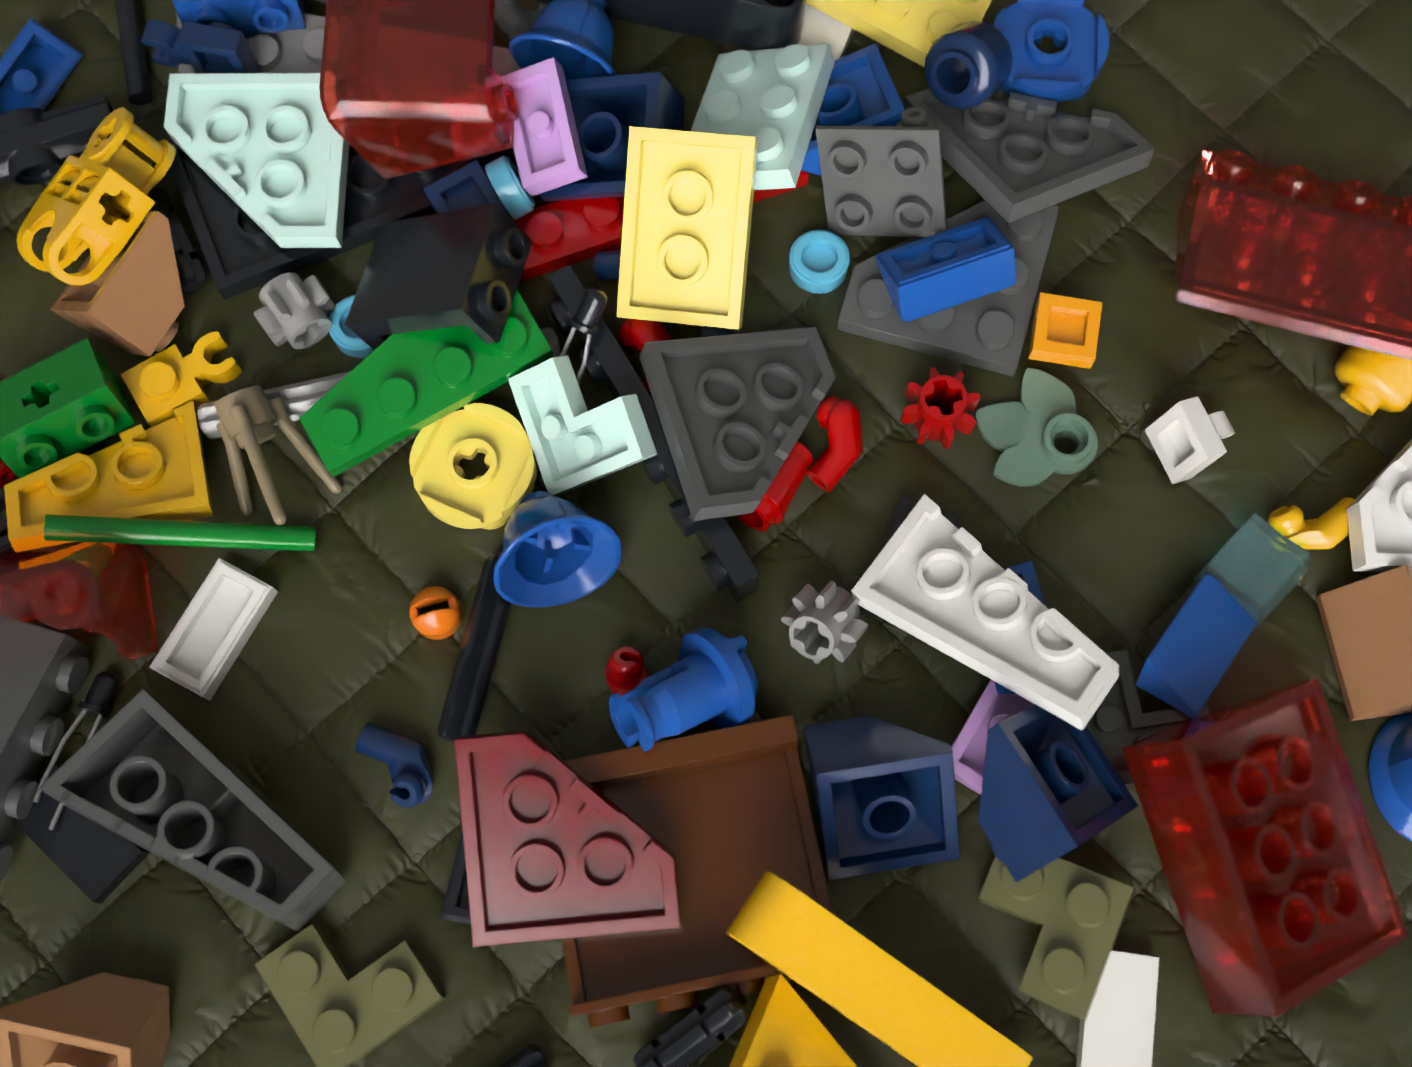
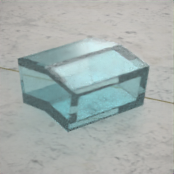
M1254 513L1193 579L1199 583L1205 573L1216 578L1257 622L1255 627L1258 628L1308 572L1310 552L1281 535Z

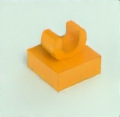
M1040 292L1035 307L1028 359L1090 369L1096 358L1103 302Z

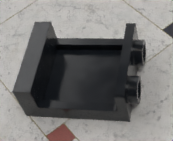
M497 203L382 223L345 325L373 350L392 334L454 326L469 327L486 344L499 343L528 257L531 240Z

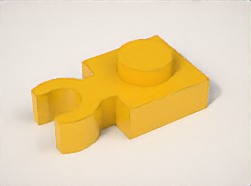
M211 332L202 336L194 345L192 353L184 356L182 351L174 344L121 374L145 420L151 427L175 417L173 409L194 401L197 409L202 403L209 402L210 400L202 388L208 383H228L242 373L241 367L233 357L227 358L219 364H211L213 356L228 347L219 332Z

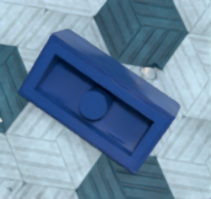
M30 18L0 59V115L20 108L32 107L44 111L83 54Z
M985 217L875 255L876 264L896 311L904 322H909L1011 287L1017 280L1014 247L990 217Z
M1205 573L1148 656L1136 686L1191 718L1196 719L1257 622L1216 578Z

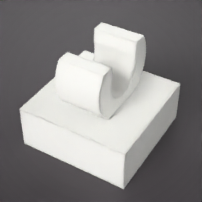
M1198 396L1179 401L1145 429L1172 484L1193 478L1227 453L1221 439L1235 434L1225 412L1218 411L1208 415Z

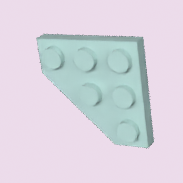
M349 73L170 74L164 128L171 139L280 248H342L354 88Z

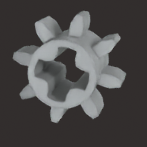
M284 273L270 280L262 288L259 299L264 307L256 310L254 316L275 346L279 347L288 340L294 349H304L318 343L328 334L332 324L327 315L334 311L336 306L315 275H311L303 282L296 273Z
M830 581L819 593L810 584H805L792 598L793 605L781 618L783 623L790 626V646L795 648L804 657L813 659L815 664H819L822 659L827 658L831 653L841 663L844 662L857 646L856 642L868 628V624L859 619L860 609L858 603L860 599L853 597L847 590L837 587L835 581Z

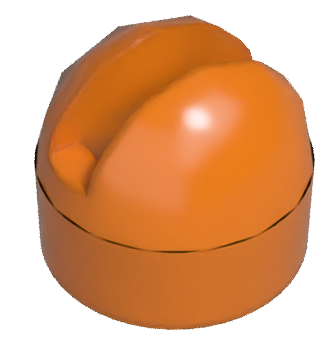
M427 586L417 592L412 599L409 607V617L412 625L421 635L428 639L441 640L450 637L458 630L463 619V609L457 597L450 590L440 586ZM448 601V609L435 610L419 616L421 608Z

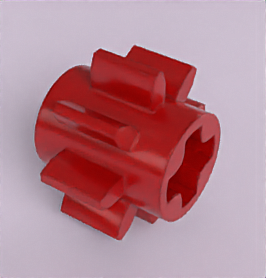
M933 367L930 368L927 382L923 387L914 382L908 383L904 396L914 405H909L903 409L900 420L903 424L914 423L915 428L919 432L917 444L921 445L927 439L941 441L942 446L947 450L950 449L954 433L957 430L963 434H972L977 421L966 412L976 409L981 397L979 393L967 394L962 384L964 373L959 372L954 377L939 375V372ZM932 402H938V403H939V407H938V406H930V403H932ZM941 410H951L950 415H942Z

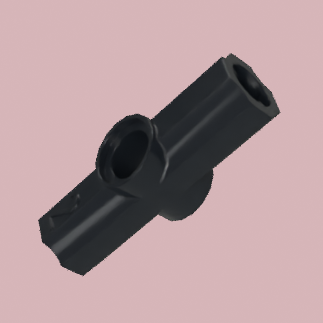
M105 93L46 112L39 108L31 107L15 109L1 114L0 186L10 182L23 186L48 182L53 179L69 155L79 158L86 149L88 141L96 128L114 111Z

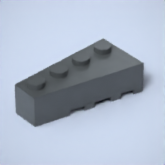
M0 615V881L6 876L13 860V848L11 845L19 828L13 821V818L22 820L28 816L39 787L37 781L46 758L54 753L63 737L64 721L62 719L72 694L78 692L86 680L89 670L87 657L91 650V647L67 634Z
M144 689L38 788L64 806L296 932H299L347 882L321 855Z

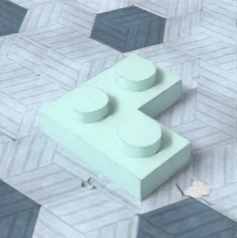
M568 355L552 357L508 379L547 492L552 496L566 493L657 455L637 395L621 396L588 411Z

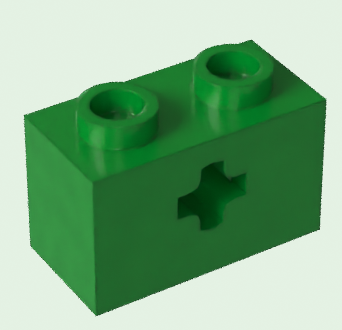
M89 338L0 381V458L19 479L77 452H81L136 424L118 376Z

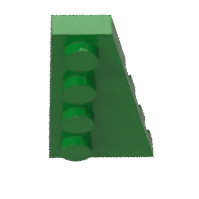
M516 290L499 343L486 344L467 326L392 334L300 416L299 420L327 471L335 477L505 384L509 378L554 357L521 295Z

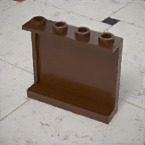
M793 715L656 742L652 749L646 752L643 751L641 746L564 761L674 853L680 913V928L563 938L562 944L573 1005L569 1006L570 1017L588 1014L589 1026L591 1028L630 1020L628 1005L652 1000L656 1002L658 1014L697 1006L696 991L730 986L736 993L741 992L744 996L760 993L764 984L763 977L782 974L783 972L735 940L726 931L765 871L783 879L833 914L798 755V737ZM791 979L793 985H798V984H799V983H797L796 981H794L793 979Z

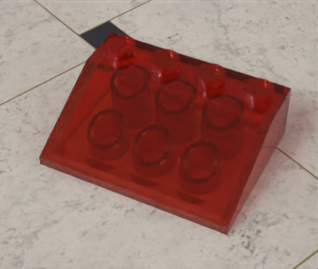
M1202 150L1178 213L1175 301L1412 361V195L1402 199L1382 194L1372 185L1362 181L1346 180L1341 184L1320 179L1310 170L1296 165H1284L1279 169L1258 164L1250 156L1234 150H1223L1219 154Z
M1318 678L1306 680L1174 725L1122 748L1213 1013L1277 1017L1409 937Z

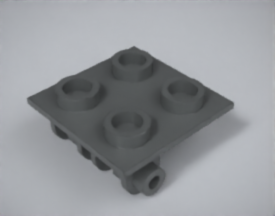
M912 107L904 110L901 114L902 119L896 126H816L827 223L830 232L836 235L926 238L947 231L940 127H934V122L930 117H927L925 109Z

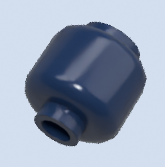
M970 21L957 25L937 39L926 55L924 74L928 88L936 99L948 107L968 109L979 106L1003 88L1009 78L1013 61L1010 44L1002 32L989 23Z

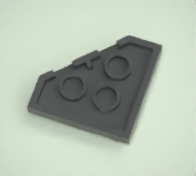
M929 88L906 96L903 103L905 110L912 107H920L926 110L927 117H930L934 122V127H940L942 157L1008 223L1149 167L1155 150L1154 146L1117 113L1093 109L1090 118L1057 112L1058 101L1010 92L1008 101L988 98L979 106L968 109L946 106L935 98Z
M984 200L948 218L947 230L985 217H990L1014 247L1016 283L1011 287L909 322H904L897 313L876 264L875 256L855 265L838 318L837 330L1013 377L1020 359L1060 206L1053 205L1008 223ZM911 237V238H909V239H907V240H905V241H903V242H901V243H899V244H897V245H895V246H893V247H891V248H889V249H887V250H885V251H888V250H891V249H894V248L903 246V245H905V244H908V243H911V242H914V241H917V240H920V239H923V238H920V237Z
M817 327L645 342L639 358L693 521L753 513L836 378Z

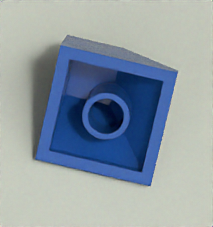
M876 43L834 61L831 76L801 168L802 171L821 176L816 126H896L902 119L901 114L905 110Z

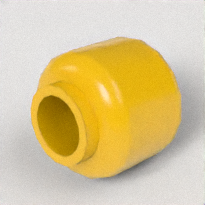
M1389 319L1386 324L1373 323L1365 325L1335 365V375L1345 387L1340 396L1346 403L1370 416H1373L1377 409L1386 412H1401L1412 402V326L1396 319Z

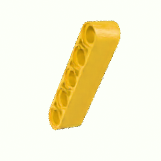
M768 871L764 872L726 931L735 940L918 1067H1028L1033 1060V1057L801 891Z

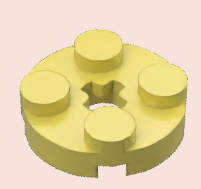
M485 403L466 404L463 406V410H457L422 428L412 445L409 458L414 488L429 512L449 525L463 529H498L508 521L522 499L532 493L537 478L536 458L524 428L513 415L499 407ZM478 452L484 453L486 455L484 463L489 468L483 476H476L474 480L464 479L465 472L458 466L461 459L473 460Z

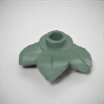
M1026 369L1021 382L1020 402L1012 401L993 404L980 408L975 413L977 427L983 439L991 447L1002 452L994 467L993 476L1010 485L1030 487L1039 485L1053 473L1064 475L1078 473L1089 466L1096 455L1098 448L1096 432L1085 418L1076 414V402L1072 390L1064 382L1042 370ZM1057 438L1069 439L1074 444L1075 451L1070 454L1059 452L1054 445V440Z

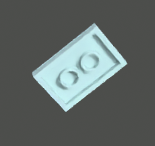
M829 43L806 46L794 44L784 48L755 51L736 50L718 55L691 131L759 137L754 190L796 187L835 63Z

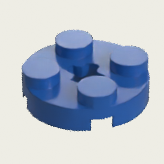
M1017 0V3L1009 6L1006 10L1004 7L996 16L993 27L1001 31L1010 44L1013 61L1011 74L1003 88H1001V91L1008 96L1010 92L1058 102L1083 98L1088 93L1091 84L1100 75L1109 51L1108 28L1099 12L1097 18H1095L1089 10L1083 7L1085 0ZM1047 36L1053 38L1054 46L1062 47L1063 50L1057 51L1055 54H1047L1040 51L1036 45L1040 44L1042 37Z

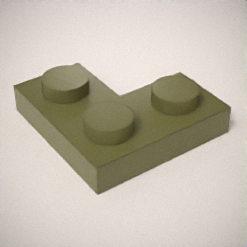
M995 856L979 895L980 902L1042 927L1020 984L1019 992L1086 1021L1133 895L1134 887L1061 858L1052 861L1016 883L1006 865Z
M311 924L255 963L256 968L317 1067L352 1066L446 998L412 943L406 940L351 978L320 926Z

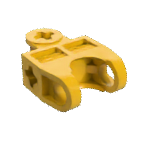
M120 107L111 112L96 128L82 155L79 158L71 155L68 156L25 218L17 234V247L22 258L31 266L41 271L50 272L58 280L70 285H85L98 279L121 252L155 204V201L148 197L147 194L159 183L171 167L176 154L175 147L167 140L157 141L133 122L134 115L126 108ZM68 181L71 184L70 186L64 185V183ZM122 214L129 216L127 220L120 217ZM52 227L46 236L47 240L43 247V260H40L32 250V239L40 229ZM89 247L90 261L88 265L80 272L66 273L63 269L68 267L73 261H76Z

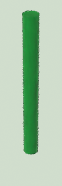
M46 514L44 525L45 541L314 551L316 538L315 526Z

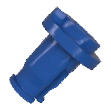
M699 628L683 637L678 661L673 663L672 666L644 679L635 689L621 696L618 692L611 695L609 698V712L616 732L623 743L629 748L639 740L641 748L646 752L652 749L655 741L664 737L679 735L706 721H709L719 729L748 723L754 714L758 684L752 664L744 652L747 640L742 635L736 638H728L711 628Z

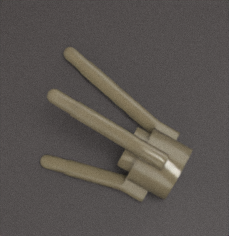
M255 385L235 391L214 403L221 422L216 424L225 444L235 492L237 493L241 513L244 516L252 515L253 505L241 449H246L274 522L277 525H282L286 522V515L280 502L279 494L259 445L276 436L273 424H277L330 491L333 493L341 492V483L327 471L317 451L289 417L280 397L267 400L261 385Z

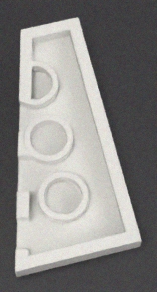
M925 494L851 590L852 596L860 599L859 606L1082 731L1119 677V664L1055 608L1048 609L1028 591L1027 583L1011 569L1004 570L982 550L981 543L963 527L958 529L941 514L940 507Z

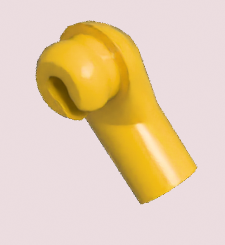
M1351 497L1342 498L1320 517L1307 520L1304 519V513L1298 506L1280 507L1274 510L1268 517V526L1274 532L1271 539L1285 550L1331 549L1349 535L1346 509L1355 499Z

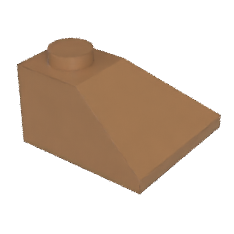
M149 211L124 248L103 274L89 284H68L51 308V311L129 354L151 357L154 351H162L176 335L179 323L175 320L185 306L168 218L159 211ZM122 214L120 218L127 220L129 216ZM90 254L77 272L82 271L88 265Z
M102 972L1 1007L0 1067H162L171 1036L168 986L151 983L143 979H132Z

